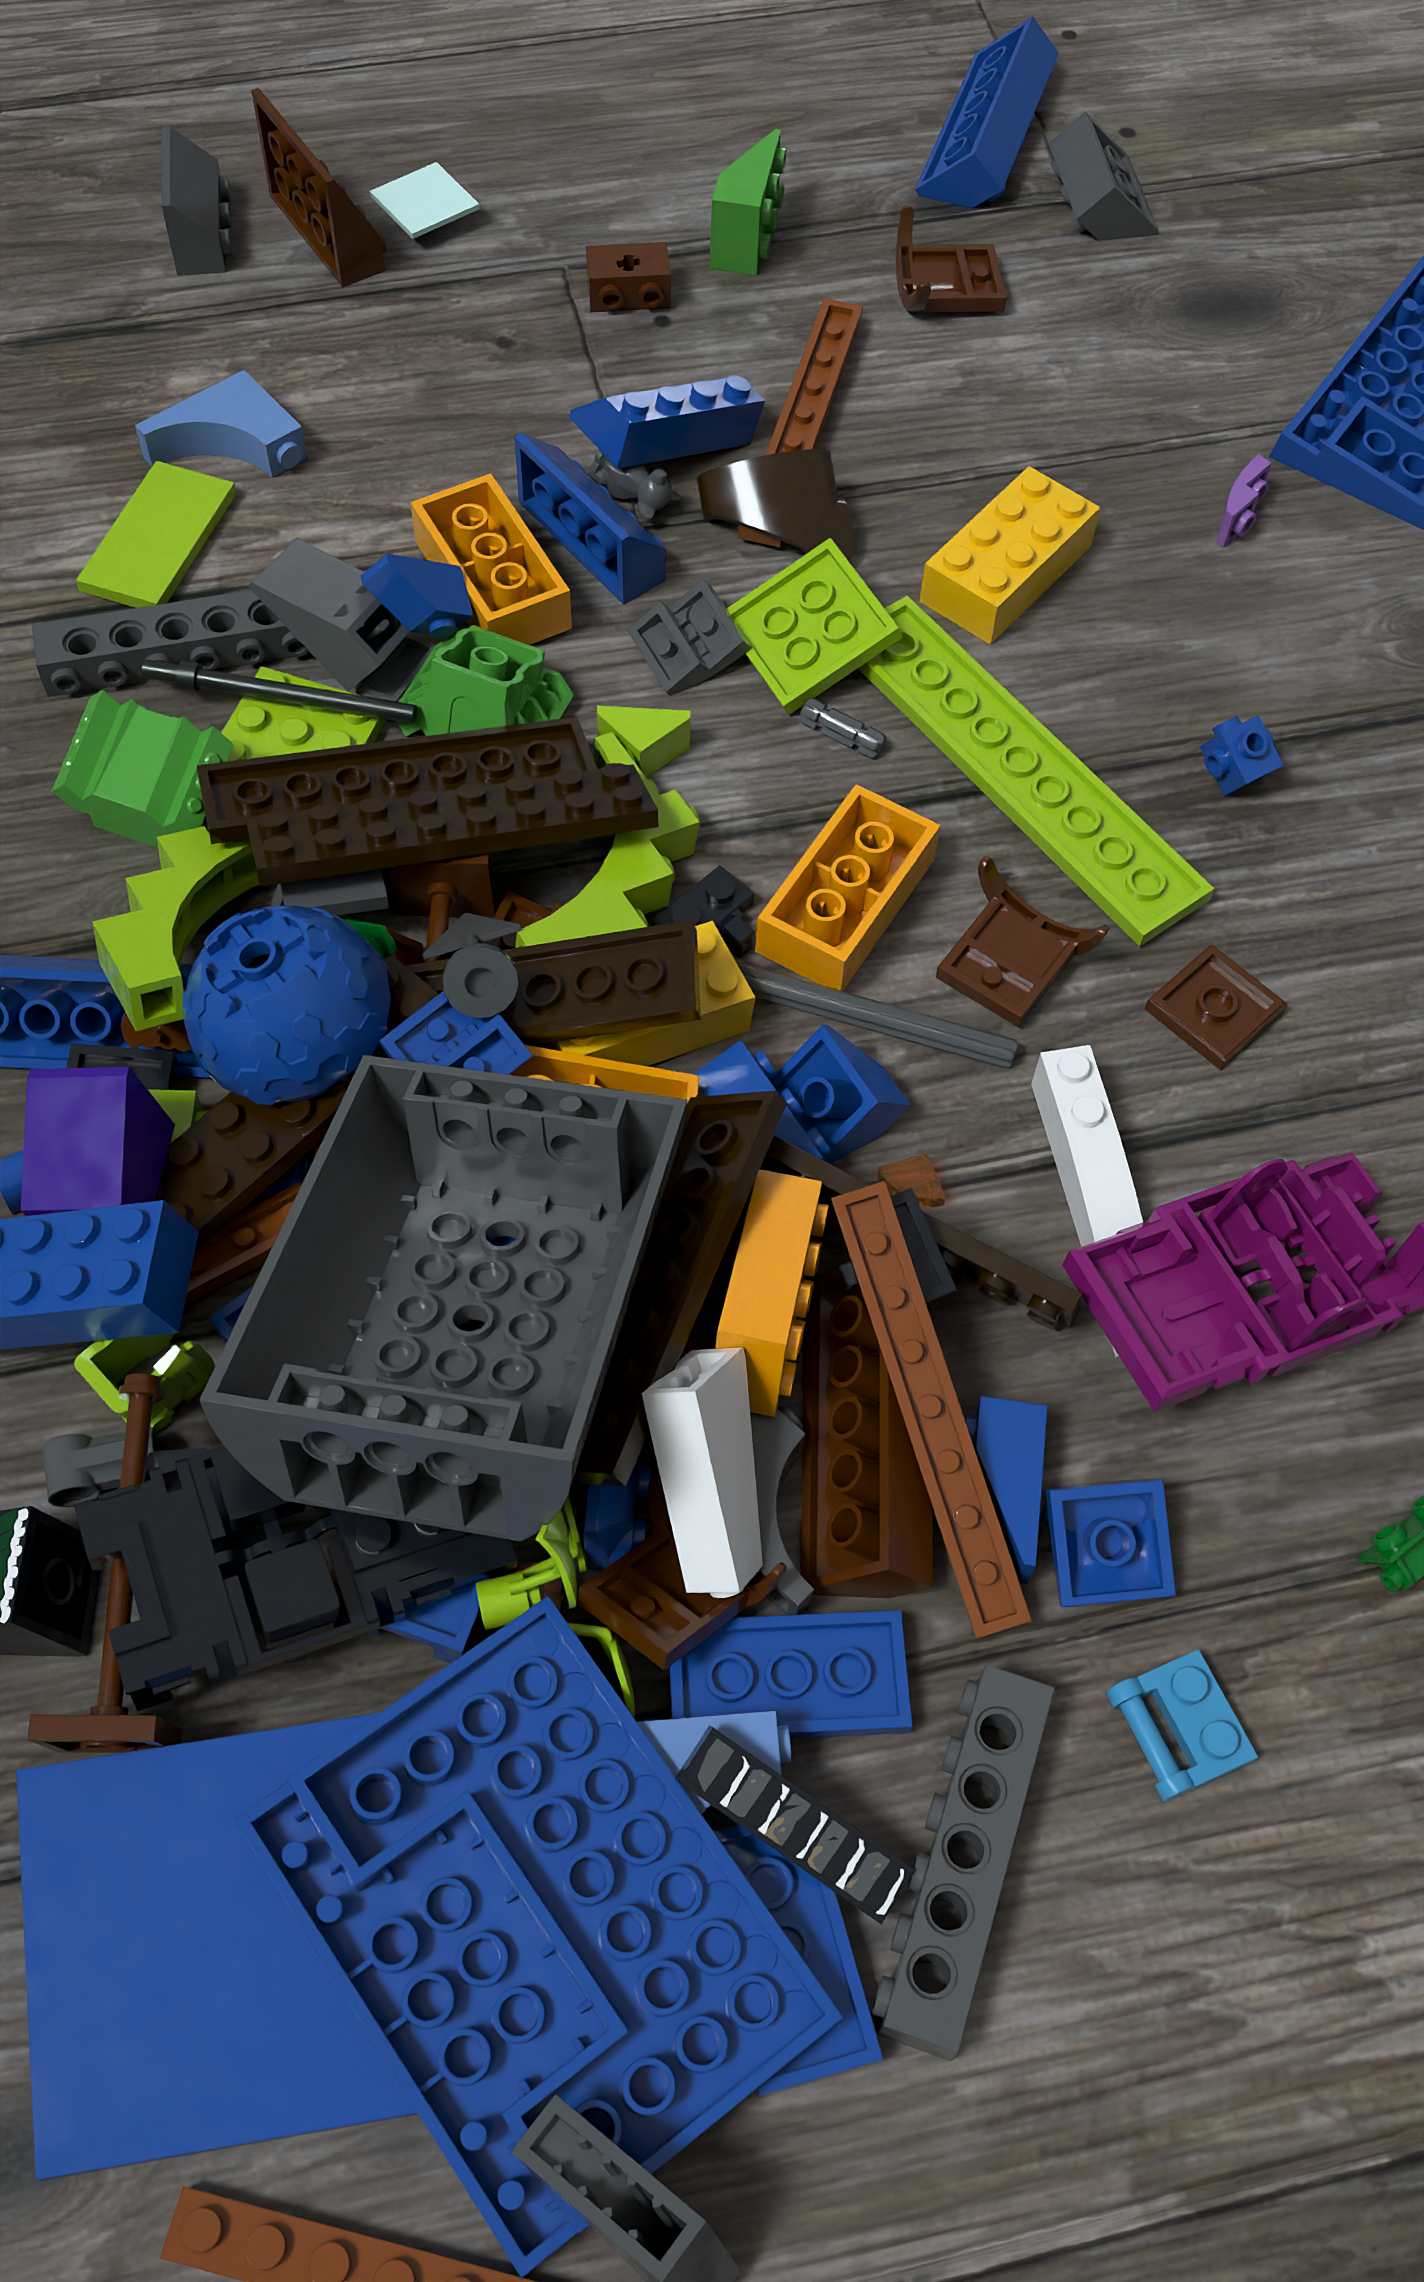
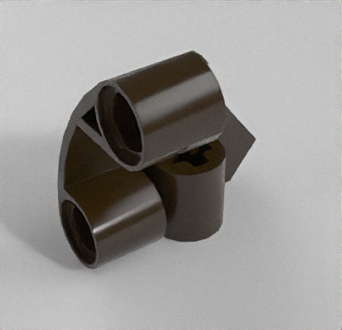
M828 449L796 450L760 456L715 468L697 477L704 519L724 520L749 527L789 543L806 553L829 538L833 540L847 560L857 551L850 510L847 502L842 498H838L831 452Z

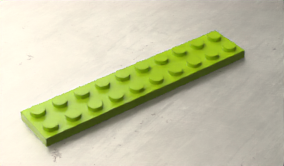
M905 596L884 608L899 627L903 638L858 669L1139 947L1211 900L1215 888L911 598Z

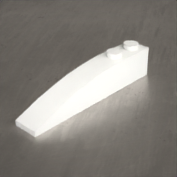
M1086 1045L1041 1052L1031 1085L1082 1247L1114 1236L1119 1230L1142 1223L1143 1219L1121 1138L1091 1046ZM1112 1346L1115 1357H1119L1116 1350Z

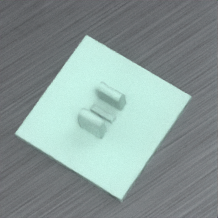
M437 162L370 191V196L412 239L480 209L479 203Z

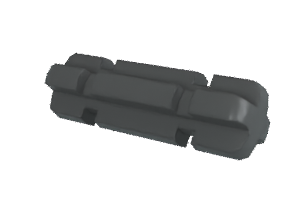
M810 698L800 712V721L815 730L818 729V726L821 727V733L852 749L858 746V752L870 758H876L883 750L886 740L884 733L872 727H868L867 730L864 729L865 724L835 708H831L828 711V705L815 698Z

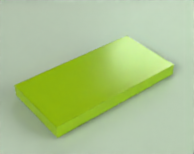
M155 461L77 577L76 583L79 592L134 608L168 603L237 495L235 482Z

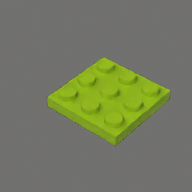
M831 538L727 608L752 647L745 653L746 657L788 715L806 704L810 698H815L903 638L897 624Z
M262 666L254 677L354 694ZM243 695L221 733L234 744L228 761L374 743L387 719Z

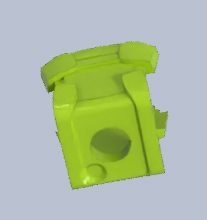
M175 1333L98 1340L76 1357L74 1365L105 1403L127 1422L129 1401L119 1397V1387L116 1384L129 1370L145 1358L153 1357L171 1344L169 1340L173 1338ZM187 1341L181 1346L174 1345L154 1365L155 1370L151 1375L161 1378L160 1387L164 1389L163 1400L152 1404L150 1427H153L155 1433L172 1421L171 1416L175 1413L172 1409L184 1399L189 1403L206 1387L215 1368L211 1356L195 1342Z

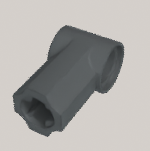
M150 1427L147 1456L152 1451H160L153 1427ZM125 1433L97 1439L84 1434H68L47 1441L42 1448L48 1503L57 1507H74L73 1504L89 1499L96 1500L98 1495H100V1491L120 1487Z

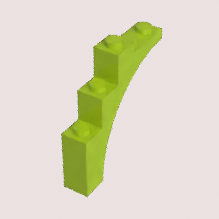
M613 732L595 737L593 759L597 769H602L603 766L611 763L634 764L658 809L659 827L616 833L613 846L594 878L575 898L553 914L517 931L515 948L648 927L644 915L669 906L672 883L675 881V873L671 862L693 855L695 852L697 834L700 831V820L696 810L691 805L685 803L676 789L659 795L655 783L644 776L636 765L632 752L622 746Z
M205 826L158 836L157 844L161 870L125 878L131 912L92 921L99 964L135 1031L183 1019L184 989L179 968L186 947L201 925L217 910L248 889L259 885L249 839L238 842L211 844L209 832Z

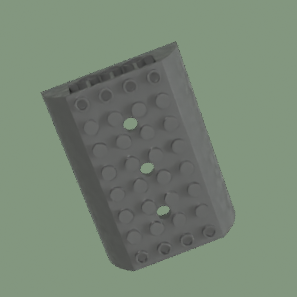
M363 1055L201 1395L200 1403L217 1437L231 1455L251 1475L284 1501L516 1541H523L539 1532L541 1526L550 1523L561 1510L569 1494L683 1133L687 1115V1099ZM502 1236L516 1239L513 1243L506 1246L491 1244ZM469 1320L485 1322L483 1327L475 1331H463L457 1328Z

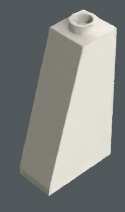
M743 1347L691 1350L678 1361L674 1371L654 1382L642 1393V1398L686 1593H710L715 1598H726L740 1593L763 1566L746 1357Z

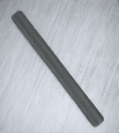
M736 962L757 998L1006 1068L1011 1067L1018 1047V1042L1015 1039Z

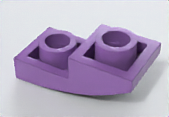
M1259 454L1242 470L1230 491L1217 536V544L1223 548L1237 536L1243 537L1249 532L1257 518V514L1254 513L1255 507L1263 499L1269 488V483L1266 480L1272 463Z

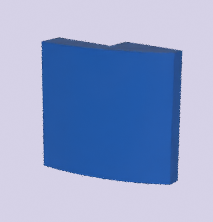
M444 991L379 1040V1046L390 1059L510 1075L533 1056L500 1014L485 1018L463 1015L451 1006Z

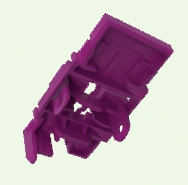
M1352 1152L1339 1157H1328L1306 1165L1302 1170L1295 1160L1285 1162L1284 1159H1276L1258 1166L1241 1178L1161 1205L1153 1211L1147 1222L1119 1230L1114 1236L1069 1251L1062 1266L1077 1290L1082 1293V1298L1152 1410L1157 1412L1203 1394L1211 1386L1219 1389L1242 1380L1244 1377H1246L1251 1385L1261 1382L1266 1374L1274 1377L1373 1338L1381 1329L1383 1332L1391 1331L1404 1318L1402 1312L1405 1311L1408 1315L1423 1309L1424 1222L1417 1225L1395 1255L1388 1259L1386 1255L1396 1242L1392 1237L1386 1238L1382 1242L1373 1232V1229L1380 1221L1376 1214L1366 1218L1362 1216V1214L1368 1213L1382 1193ZM1203 1210L1198 1216L1195 1215V1212ZM1284 1241H1286L1290 1249L1300 1246L1306 1256L1290 1258L1285 1250ZM1314 1266L1319 1274L1314 1275L1312 1278L1313 1283L1309 1285L1308 1283H1303L1297 1268L1306 1269ZM1257 1267L1262 1269V1271L1251 1272L1240 1279L1236 1276ZM1269 1281L1276 1294L1254 1303L1246 1289L1254 1284Z

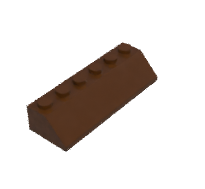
M839 1270L812 1279L814 1287L809 1312L806 1313L803 1432L806 1435L802 1455L800 1574L814 1589L813 1595L893 1598L933 1588L932 1504L860 1285L847 1290ZM930 1303L926 1305L930 1314Z

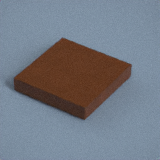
M1210 944L1148 999L1145 1010L1221 1071L1284 1013L1287 1003Z

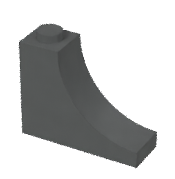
M779 1406L775 1417L750 1412L763 1566L754 1576L768 1575L778 1563H784L787 1566V1570L782 1580L766 1597L785 1615H803L811 1607L814 1589L795 1568L785 1550L777 1523L776 1501L785 1477L803 1454L806 1433L803 1432L800 1420L789 1409Z
M556 2094L511 2152L592 2227L645 2282H734L740 2274L741 2270L706 2220Z

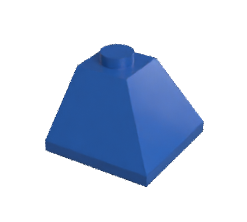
M824 1024L777 1071L778 1075L771 1079L779 1093L788 1088L805 1111V1114L798 1118L804 1129L808 1132L813 1127H816L833 1151V1153L825 1158L829 1164L877 1140L911 1106L883 1066L829 1025Z

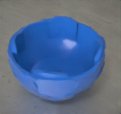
M274 906L233 915L220 924L203 942L204 947L193 964L186 991L183 992V1020L190 1047L197 1062L204 1072H208L223 1089L246 1097L256 1104L273 1105L281 1101L297 1102L323 1094L335 1082L356 1071L363 1055L372 1056L379 1044V1040L383 1038L388 1030L387 1021L391 995L387 975L389 968L365 936L351 924L326 910L315 907L310 909L301 906ZM252 960H255L259 966L257 968H248Z

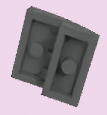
M704 579L670 608L660 601L627 629L659 683L670 696L710 678L752 648L712 586Z

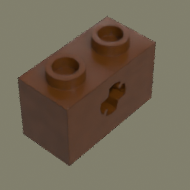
M667 242L586 246L590 312L671 308V270Z

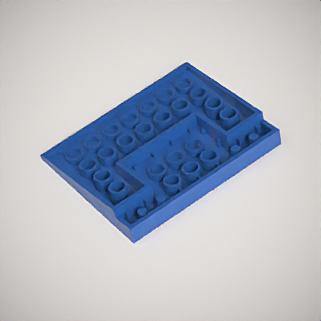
M1424 256L1284 429L1269 455L1272 459L1423 530Z
M549 1596L286 1777L288 1782L233 1819L521 2278L576 2233L579 2234L589 2226L511 2152L555 2094L647 2172L653 2174L843 2018L680 1783L675 1780L673 1773Z
M379 1713L16 1770L35 2174L37 2181L418 2115L233 1821L237 1816L288 1782L286 1777Z

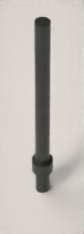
M145 659L142 664L143 678L176 683L177 688L198 692L201 688L412 724L415 723L417 717V705L212 671L203 669L202 664L180 661L177 665Z

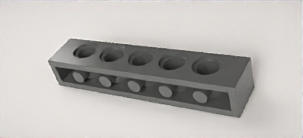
M252 590L32 625L36 667L47 697L153 680L143 678L142 664L145 659L177 665L180 661L202 664L203 669L218 670L311 654Z
M985 1664L978 1682L967 1679L957 1714L967 1717L962 1738L951 1735L941 1767V1771L951 1774L945 1796L938 1793L934 1794L924 1827L926 1830L935 1832L929 1855L917 1853L913 1865L915 1871L909 1879L907 1889L918 1892L911 1916L900 1913L890 1946L891 1951L900 1954L894 1979L885 1975L882 1976L872 2009V2014L882 2017L878 2032L879 2036L951 2061L958 2054L1055 1687ZM988 1726L1001 1729L1009 1740V1748L1004 1750L991 1749L983 1742L980 1736V1729ZM970 1783L984 1785L990 1790L994 1805L986 1809L974 1807L965 1797L964 1786ZM955 1841L968 1843L977 1854V1866L970 1869L956 1866L948 1856L947 1845ZM937 1901L952 1903L960 1912L961 1927L956 1930H944L938 1927L931 1918L930 1905ZM921 1962H929L936 1965L944 1976L945 1985L943 1991L929 1994L920 1990L913 1980V1966Z

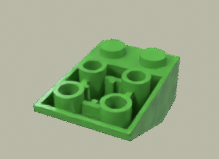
M774 129L719 173L711 203L710 269L757 275L761 259H768L771 244V234L768 233H775L778 208L782 207L785 183L780 182V174L784 173L787 149L780 147V129Z

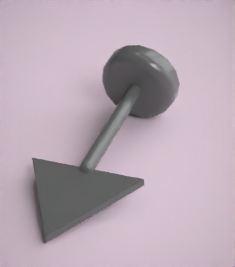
M464 913L422 954L424 960L458 950L446 963L442 979L446 998L451 1006L461 1014L474 1018L492 1017L504 1011L514 1000L518 988L517 970L512 960L498 947L481 942L522 930L520 924Z

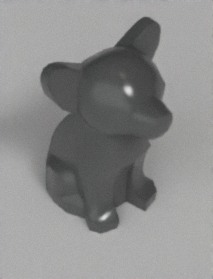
M600 450L595 454V459L587 473L594 482L604 486L613 498H638L637 512L645 522H651L655 511L667 505L679 504L681 501V496L672 489L671 482L666 478L667 473L664 470L656 469L649 475L642 464L617 469Z

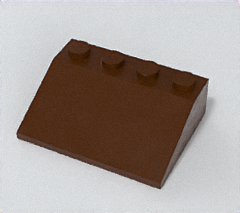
M259 88L251 90L271 199L342 288L384 272L383 253L386 252L387 248L381 231L371 226L362 208L359 205H354L348 197L344 186L333 179L325 163L322 160L319 161L263 92Z

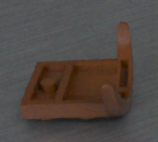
M904 205L900 213L896 242V279L899 296L904 308L908 311L938 313L1004 311L1007 295L994 244H912L914 211L910 205Z
M984 856L978 865V875L989 903L939 964L936 978L1019 1028L1074 955L1084 954L1094 949L1108 933L1109 927L1103 924L1096 929H1078L1048 918L1023 901L1003 880L993 859L989 856Z
M656 1475L650 1480L647 1493L655 1534L579 1587L577 1604L660 1668L666 1670L746 1607L756 1604L771 1593L782 1580L787 1566L780 1562L768 1575L754 1576L740 1593L731 1597L715 1598L710 1593H686L661 1477Z

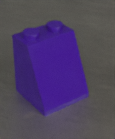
M129 1066L30 1069L26 1088L20 1210L25 1216L155 1201L175 1123Z

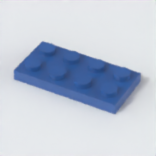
M901 1610L736 1617L729 1620L670 1666L672 1719L776 1711L777 1726L788 1725L790 1739L910 1733L912 1729Z
M737 1825L715 1831L714 1833L843 2016L838 2023L756 2089L758 2098L881 2063L883 2056L836 1893L742 1826Z

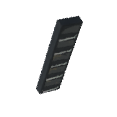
M710 1725L675 1777V1780L881 1925L915 1871L908 1864Z

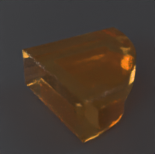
M927 1153L878 1167L877 1177L880 1182L885 1181L888 1192L892 1195L912 1188L920 1207L931 1208L944 1205L946 1196Z

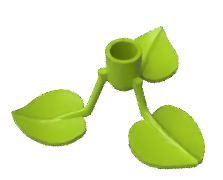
M572 1485L563 1504L570 1527L569 1536L560 1510L550 1523L541 1526L536 1537V1541L547 1550L551 1558L521 1572L476 1582L478 1602L485 1630L505 1626L542 1600L539 1585L560 1577L567 1594L569 1609L576 1607L577 1585L573 1559L577 1557L579 1570L582 1573L587 1571V1557L584 1552V1527L581 1521L578 1500ZM568 1623L575 1635L593 1637L600 1642L618 1675L622 1702L634 1718L635 1703L630 1672L615 1632H611L607 1627Z

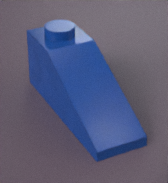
M980 1396L975 1414H965L964 1419L1018 1581L1021 1584H1028L1036 1567L1048 1405Z

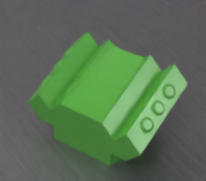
M472 625L467 629L459 630L456 635L435 645L399 701L417 705L416 721L414 724L396 721L406 737L422 729L426 736L555 720L561 718L574 694L559 672L543 667L545 650Z
M101 690L89 698L51 792L72 809L89 814L94 827L158 848V836L202 826L205 811L196 766L227 762L234 744L214 726L201 732L184 716L181 718L169 717L138 705L132 699L120 705L104 690Z

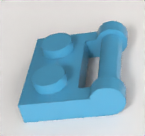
M1199 1649L1138 1677L1126 1679L1106 1691L1113 1709H1121L1159 1782L1155 1785V1788L1163 1803L1175 1800L1246 1767L1258 1758ZM1150 1695L1153 1696L1191 1768L1179 1770L1142 1701L1143 1698Z

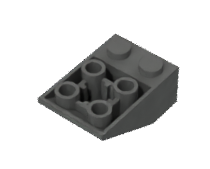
M296 538L248 587L348 692L378 668L410 631L362 584L361 575L365 572Z

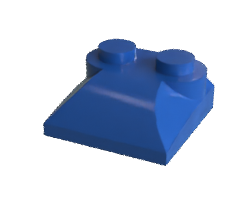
M639 1453L626 1487L589 1484L584 1523V1552L587 1557V1569L604 1570L645 1541L646 1519H636L638 1499L648 1500V1484L651 1480L652 1466L641 1465V1453Z
M1162 1479L1119 1480L1045 1489L1044 1521L1050 1531L1059 1604L1061 1607L1176 1596Z

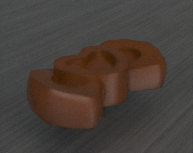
M125 1013L121 1023V1030L124 1040L131 1048L144 1046L151 1049L160 1046L166 1050L176 1048L181 1052L191 1050L183 1019L135 1031Z

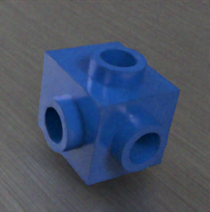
M1259 715L1241 723L1238 716H1235L1212 728L1215 737L1199 746L1204 755L1205 766L1209 773L1215 777L1224 796L1284 766L1274 747L1273 736L1264 726Z

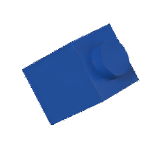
M386 553L361 575L362 584L410 632L428 634L435 639L448 638L454 635L461 625L473 617L461 566Z

